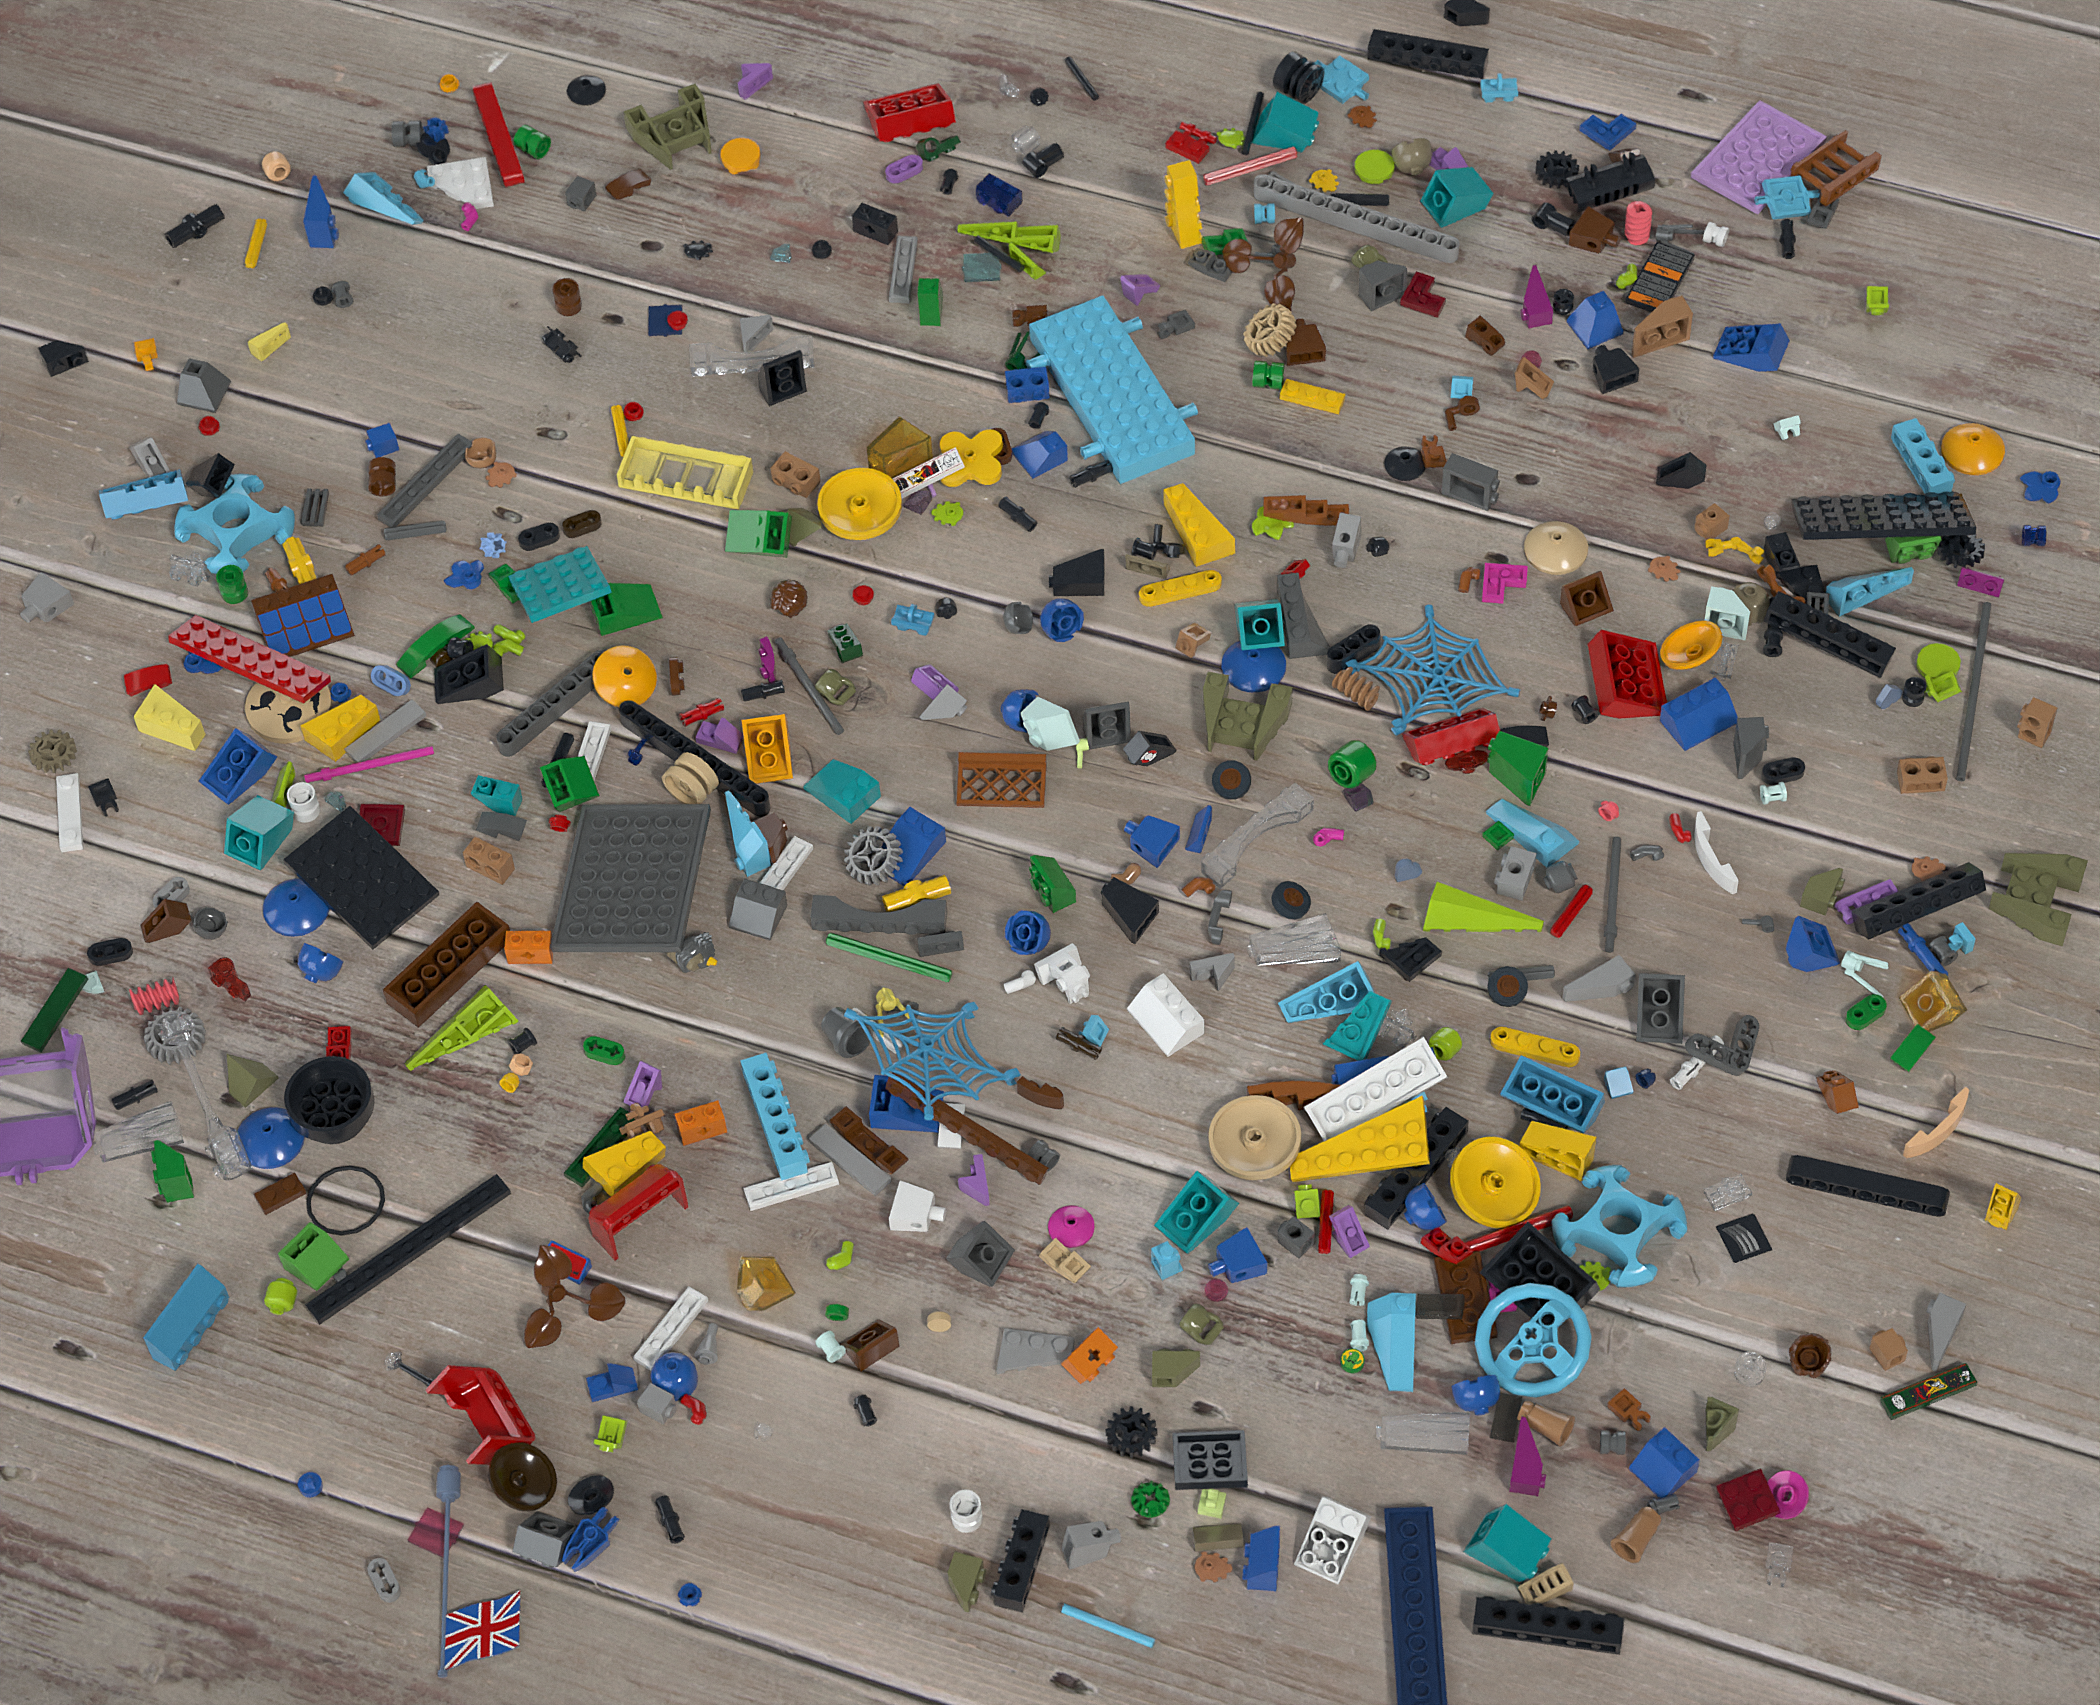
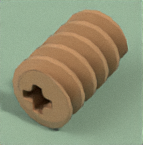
M1351 666L1346 670H1341L1333 679L1332 687L1337 688L1346 697H1351L1353 702H1357L1366 711L1371 710L1378 700L1380 686L1376 685L1372 689L1373 681L1370 680L1365 684L1367 677L1362 676L1358 679L1360 672L1356 671L1352 674L1353 668Z

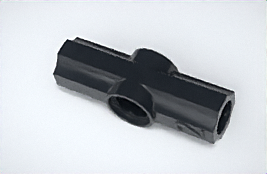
M214 204L197 215L195 213L187 214L183 218L182 224L164 233L165 238L172 248H176L191 238L200 239L206 235L208 228L225 219L224 213L217 204Z

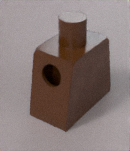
M1587 207L1570 231L1569 246L1599 254L1606 245L1617 248L1621 237L1613 234L1614 222Z
M1302 318L1296 319L1295 324L1297 327L1294 329L1295 334L1290 337L1292 341L1287 342V366L1326 361V346L1315 324L1306 325L1305 320Z

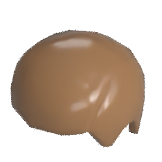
M484 437L474 439L471 448H466L465 450L466 462L473 468L484 469L490 466L496 460L495 442L490 438Z

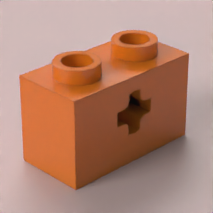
M506 931L504 951L508 964H552L553 952L550 948L552 940L551 931Z
M718 1100L674 1114L683 1146L727 1133L725 1118Z
M1098 1327L1061 1365L1080 1384L1086 1380L1091 1382L1100 1373L1097 1369L1102 1364L1107 1366L1116 1357L1113 1352L1118 1347ZM1090 1354H1092V1355L1094 1356V1358L1092 1359V1361H1090V1360L1088 1359V1357L1090 1356Z

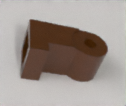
M1481 315L1467 325L1465 338L1470 342H1476L1487 354L1494 355L1505 346L1504 337Z

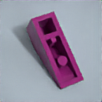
M1532 265L1523 309L1520 310L1522 321H1526L1528 329L1552 324L1553 309L1536 265Z
M1521 1417L1509 1492L1538 1497L1539 1489L1545 1488L1547 1474H1542L1543 1463L1526 1417Z

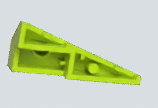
M1017 222L959 224L957 228L959 233L980 236L1005 243L1012 242L1015 245L1051 253L1059 251L1061 234L1058 225L1018 227Z
M1437 882L1430 899L1423 931L1430 932L1431 929H1443L1444 932H1451V929H1466V932H1501L1502 930H1515V932L1537 930V932H1541L1544 921Z
M484 985L404 1064L412 1071L422 1064L430 1063L442 1055L450 1054L480 1040L482 1037L496 1033L500 1029L511 1024L514 1025L519 1021L497 996Z

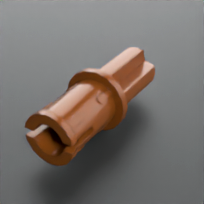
M377 544L366 553H360L358 558L345 565L347 573L354 575L365 567H371L373 562L384 557L386 553L384 549L380 550L382 546Z
M268 568L265 576L271 584V589L277 592L288 588L286 579L282 578L276 569Z

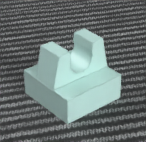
M1799 415L1779 420L1773 424L1775 432L1778 431L1782 440L1788 439V430L1792 431L1794 437L1800 435L1799 424L1801 422Z

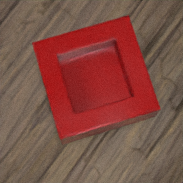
M1306 559L1294 560L1281 575L1299 573V579H1301L1306 574L1305 571L1310 567V564Z

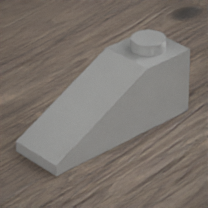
M1618 955L1564 986L1563 1000L1568 1002L1616 997L1621 993H1627L1634 986L1635 973L1622 957Z
M1939 1293L1936 1301L1931 1299L1926 1311L1930 1313L1928 1319L1931 1368L1935 1372L1945 1355L1966 1307L1965 1303L1942 1293Z

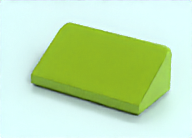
M1012 242L1009 243L1010 257L1024 265V271L1029 276L1037 280L1046 274V271Z
M288 761L280 771L271 800L285 808L288 803L287 792L293 785L296 775L291 761Z

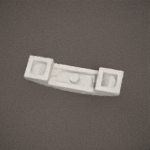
M1702 811L1697 812L1694 839L1699 859L1705 870L1717 884L1731 894L1737 893L1738 879L1729 863L1720 865L1708 842L1711 828Z

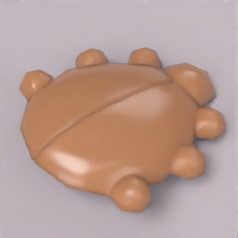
M494 462L492 469L487 470L490 475L485 478L489 481L490 487L498 486L502 488L503 483L510 484L512 477L516 478L517 474L511 464Z
M1670 556L1654 558L1650 562V568H1648V572H1653L1657 579L1664 578L1665 582H1668L1669 579L1672 581L1677 580L1679 577L1677 574L1680 573V570L1676 569L1678 564L1672 562Z
M1925 856L1924 859L1915 857L1912 864V872L1921 879V882L1943 873L1942 871L1946 868L1943 863H1939L1937 858L1930 860L1928 856Z
M1202 1552L1194 1566L1196 1573L1200 1576V1581L1205 1582L1206 1579H1211L1214 1583L1218 1581V1577L1226 1579V1573H1230L1233 1569L1231 1564H1227L1228 1559L1226 1557L1221 1559L1218 1553L1208 1555L1207 1552Z

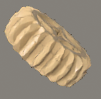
M1274 303L1271 306L1266 305L1264 309H1259V312L1254 314L1252 319L1248 320L1249 325L1245 326L1246 331L1243 335L1245 336L1244 341L1248 348L1260 357H1268L1269 354L1273 356L1276 351L1280 352L1283 346L1286 347L1288 341H1292L1290 337L1295 334L1294 329L1297 326L1295 324L1296 319L1291 314L1292 312L1281 304L1276 305Z

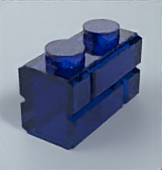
M990 173L975 188L976 199L980 204L988 205L998 214L1003 213L1008 217L1023 202L1022 190Z

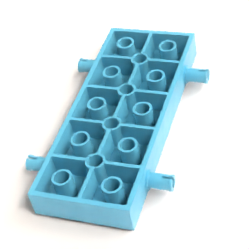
M1102 295L1029 324L1030 340L1037 352L1040 353V356L1026 360L1027 368L1047 366L1093 440V443L1080 447L1084 460L1101 453L1103 458L1111 464L1113 474L1118 482L1122 484L1195 454V438L1183 420L1198 415L1197 407L1193 402L1178 409L1174 407L1128 335L1143 329L1142 322L1138 316L1122 323Z

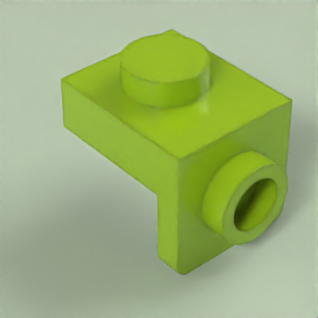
M1867 286L1866 312H1871L1872 315L1877 316L1887 313L1889 309L1888 287Z
M1953 671L1933 680L1930 675L1925 676L1927 682L1926 692L1929 697L1933 696L1937 702L1962 692Z
M1312 1184L1298 1185V1190H1293L1296 1218L1320 1217L1318 1189L1312 1188Z
M603 1415L598 1438L594 1439L593 1444L600 1445L599 1450L607 1452L621 1449L627 1420Z

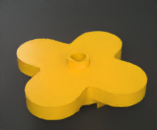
M991 429L983 430L972 439H969L960 432H949L941 438L940 449L942 454L956 447L965 466L940 479L945 486L957 487L967 482V480L974 479L980 484L991 485L1000 480L1002 476L1001 464L994 458L1003 448V441L999 432Z

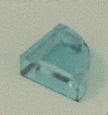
M782 244L780 247L773 249L770 260L790 263L792 258L790 244Z
M335 791L334 793L330 792L325 797V802L340 812L346 808L343 794Z

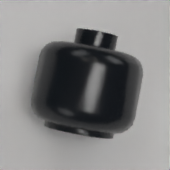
M1372 537L1368 541L1366 550L1371 552L1374 557L1386 555L1389 551V543L1385 537Z
M946 597L936 603L935 608L938 617L950 619L957 614V606L953 599Z

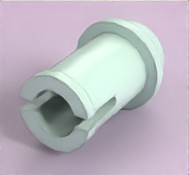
M1355 1274L1350 1280L1352 1290L1349 1303L1357 1306L1359 1301V1306H1363L1365 1304L1366 1287L1369 1285L1367 1276Z
M1354 1320L1350 1324L1352 1330L1350 1345L1353 1349L1363 1352L1369 1346V1340L1366 1338V1323L1363 1320Z

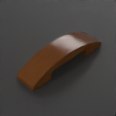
M847 1106L829 1120L832 1126L849 1144L884 1172L892 1175L908 1161V1157L895 1146L887 1145L862 1123V1119Z

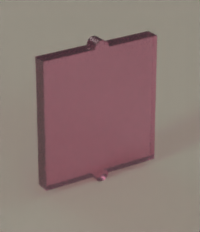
M427 1507L419 1522H415L416 1527L407 1541L444 1558L445 1515ZM450 1518L449 1550L453 1544L457 1543L456 1539L464 1527L463 1523Z

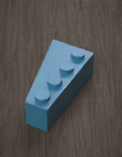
M181 469L99 490L105 517H111L112 520L121 518L124 514H137L144 510L188 501V493Z

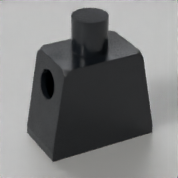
M1600 345L1596 348V355L1593 358V372L1602 394L1638 382L1639 367L1621 348L1608 350L1605 345Z

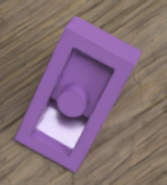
M742 64L743 78L738 82L739 96L746 100L773 79L771 64Z
M1439 147L1432 153L1430 166L1436 170L1468 167L1456 147L1449 152Z
M1147 274L1122 275L1120 278L1124 296L1136 306L1139 305L1144 294L1156 293L1160 287Z
M721 718L718 725L703 721L695 739L696 743L736 754L744 736L742 732L725 718Z
M640 1061L623 1102L630 1106L633 1103H638L641 1107L648 1106L654 1091L662 1089L661 1070L644 1061Z
M973 1155L974 1164L970 1165L971 1176L958 1178L959 1189L984 1206H988L990 1202L983 1155Z
M1347 1205L1329 1216L1335 1229L1332 1231V1236L1349 1258L1370 1247L1352 1206Z

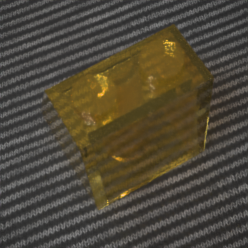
M900 416L866 447L868 467L881 471L892 479L933 459L931 436Z

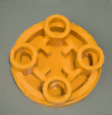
M732 139L724 144L720 152L722 164L731 174H738L739 172L759 167L761 158L760 148L751 139Z

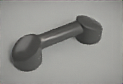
M1222 890L1216 896L1208 924V934L1211 943L1215 945H1220L1222 941L1223 928L1217 927L1221 908H1230L1231 890Z

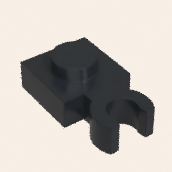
M109 778L88 786L96 806H101L105 817L108 816V808L112 807L116 813L119 812L115 801L117 796Z

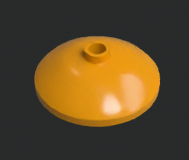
M1965 423L1951 428L1944 435L1941 443V454L1945 462L1960 473L1984 475L2000 466L2005 455V445L2000 435L1993 429L1981 424Z
M1695 621L1683 625L1672 632L1663 642L1660 649L1661 659L1667 667L1672 669L1688 670L1706 663L1717 653L1723 639L1722 632L1715 623L1710 621Z
M615 646L599 656L593 667L592 680L597 693L607 703L619 707L622 702L629 700L641 705L654 692L657 674L653 662L644 652L631 646ZM625 669L629 670V671L631 672V674H630V675H626V674L624 673V670H625Z

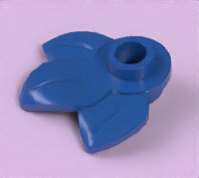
M2034 471L2020 477V480L2028 486L2024 495L2026 500L2039 501L2043 498L2049 504L2057 499V489L2061 483L2057 473L2047 471L2041 474Z
M463 560L457 561L451 567L453 574L444 579L445 584L450 587L465 586L467 589H475L481 584V572L484 569V565L479 560L471 564Z
M189 652L184 660L185 670L189 673L201 671L206 674H212L223 668Z

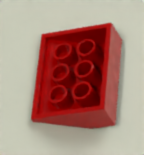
M939 83L863 101L874 133L878 140L882 142H890L900 136L910 137L916 132L926 133L936 127L946 128L952 123H956L952 100Z
M1601 629L1588 643L1600 715L1617 719L1660 716L1661 706L1667 703L1656 642Z

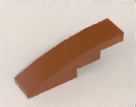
M1306 495L1263 497L1264 516L1282 521L1309 525L1337 526L1340 513L1349 514V504L1328 505L1327 500H1306Z
M1314 1081L1269 1082L1247 1086V1096H1266L1276 1099L1285 1105L1296 1103L1298 1111L1304 1110L1305 1106L1341 1085Z

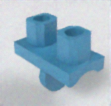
M911 604L910 607L897 605L891 625L897 626L898 630L902 631L916 630L918 634L926 636L935 615L933 612L917 609L916 604Z

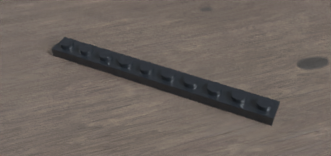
M497 1174L306 1303V1310L318 1325L322 1324L511 1194L510 1189Z

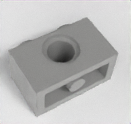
M1512 846L1508 854L1504 853L1501 861L1503 869L1501 872H1497L1494 884L1497 885V894L1523 901L1535 868L1537 853Z

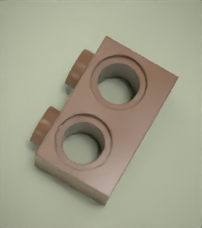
M786 451L771 467L772 481L775 484L783 486L794 494L805 498L821 482L819 468Z
M2033 697L2029 704L2025 703L2020 715L2022 717L2017 725V728L2020 729L2018 738L2042 748L2052 732L2058 708Z
M1930 756L1927 758L1899 760L1897 776L1901 794L1945 791L1948 778L1944 757Z
M474 837L463 851L467 868L502 885L515 870L512 854L477 837Z

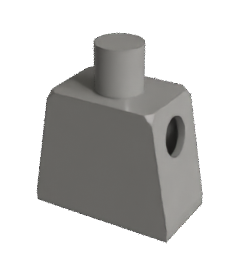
M1340 513L1332 544L1333 558H1335L1334 565L1337 567L1345 568L1347 561L1353 562L1355 560L1362 536L1360 516Z
M41 572L22 594V600L26 609L20 615L28 623L36 616L44 622H49L74 605L69 590Z
M1103 1521L1067 1527L1061 1549L1069 1570L1105 1558L1110 1545L1120 1543L1121 1536L1117 1528L1107 1531Z

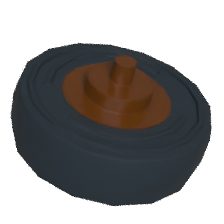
M1227 760L1215 768L1212 775V785L1221 797L1228 800H1236L1243 797L1249 791L1251 774L1243 763L1236 760Z
M1285 881L1281 882L1273 890L1271 896L1272 905L1280 915L1296 920L1302 918L1309 911L1311 898L1307 890L1301 885Z
M1505 966L1498 968L1492 973L1488 980L1487 989L1489 996L1495 1003L1504 1007H1512L1524 1000L1528 992V982L1522 971L1515 967Z

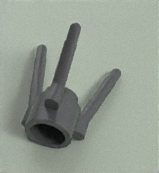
M1662 224L1657 226L1656 241H1661L1660 243L1694 254L1669 243V240L1673 241L1674 233L1704 234L1705 230L1688 229L1693 228L1692 224Z

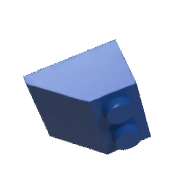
M1664 1427L1646 1443L1630 1465L1629 1470L1659 1498H1664L1672 1495L1697 1473L1700 1459Z
M1273 1526L1253 1533L1250 1537V1543H1245L1244 1558H1249L1248 1565L1243 1566V1580H1247V1589L1277 1591L1280 1526Z

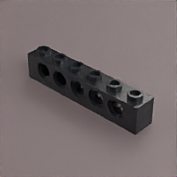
M1373 29L1368 44L1367 59L1483 79L1488 64L1489 48Z
M1778 591L1770 604L1764 618V622L1879 678L1883 676L1896 650L1895 647L1887 642L1862 632Z
M1968 862L1852 910L1855 931L1869 940L1986 891L1983 871Z
M1445 1107L1441 1113L1437 1112L1427 1129L1428 1149L1433 1150L1429 1152L1430 1164L1417 1165L1419 1168H1412L1410 1166L1392 1169V1173L1388 1178L1384 1177L1380 1181L1378 1190L1374 1194L1371 1193L1365 1200V1216L1389 1230L1406 1209L1405 1200L1408 1193L1419 1184H1426L1467 1134L1469 1120L1448 1107ZM1438 1133H1445L1446 1135L1441 1136ZM1398 1182H1405L1406 1184L1400 1185ZM1385 1198H1391V1199H1393V1200H1392V1201H1385L1384 1199H1385Z
M1483 1596L1482 1598L1476 1597L1472 1634L1620 1655L1625 1618L1612 1613L1602 1615L1595 1614L1590 1610L1573 1611L1562 1606L1552 1608L1545 1607V1605L1540 1603H1532L1530 1605L1512 1599L1502 1601L1496 1600L1491 1596ZM1501 1614L1505 1618L1499 1620L1494 1618V1615ZM1524 1617L1527 1618L1529 1622L1522 1623L1518 1619ZM1551 1621L1554 1625L1548 1627L1543 1622ZM1570 1624H1574L1578 1626L1579 1629L1571 1630L1567 1626ZM1600 1628L1604 1632L1598 1634L1593 1632L1592 1629Z

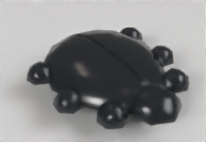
M692 241L689 245H683L685 254L697 260H701L702 257H709L708 253L713 252V249H711L712 244L704 243V241H700V243Z

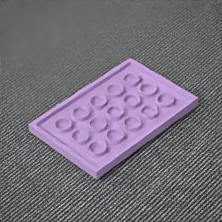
M1759 100L1691 172V178L1748 210L1759 214L1767 205H1756L1754 201L1756 196H1765L1762 182L1766 179L1790 177L1792 165L1820 148L1826 142L1827 136Z

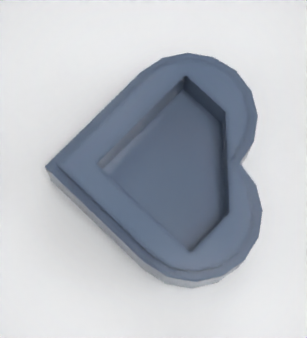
M1886 684L1876 699V705L1881 709L1888 708L1892 703L1897 702L1901 698L1902 690L1896 685Z
M1402 859L1396 864L1395 878L1397 882L1414 879L1422 874L1420 864L1412 862L1410 859Z

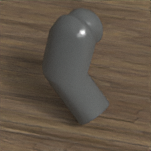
M1273 245L1272 251L1269 253L1255 252V256L1274 257L1277 253L1282 252L1280 251L1281 245ZM1254 260V262L1273 263V261L1269 260Z
M1645 844L1630 851V857L1633 861H1636L1647 855H1652L1653 860L1658 861L1664 858V853L1662 852L1663 848L1659 845Z
M595 1182L581 1197L583 1209L587 1213L594 1206L598 1205L596 1197L604 1190L603 1186L598 1182Z

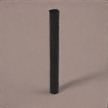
M1260 91L1256 93L1241 154L1245 156L1249 155L1264 98V93Z

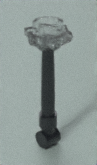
M399 1351L389 1353L385 1359L384 1364L387 1365V1371L400 1368L426 1384L427 1387L434 1381V1379H430L403 1364L402 1353Z

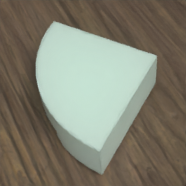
M97 971L86 974L89 980L82 990L92 994L103 993L104 989Z

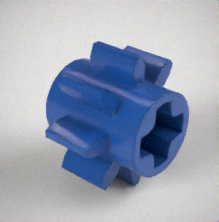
M437 117L427 120V126H423L424 133L427 132L436 142L445 139V134L449 133L445 120L441 121Z

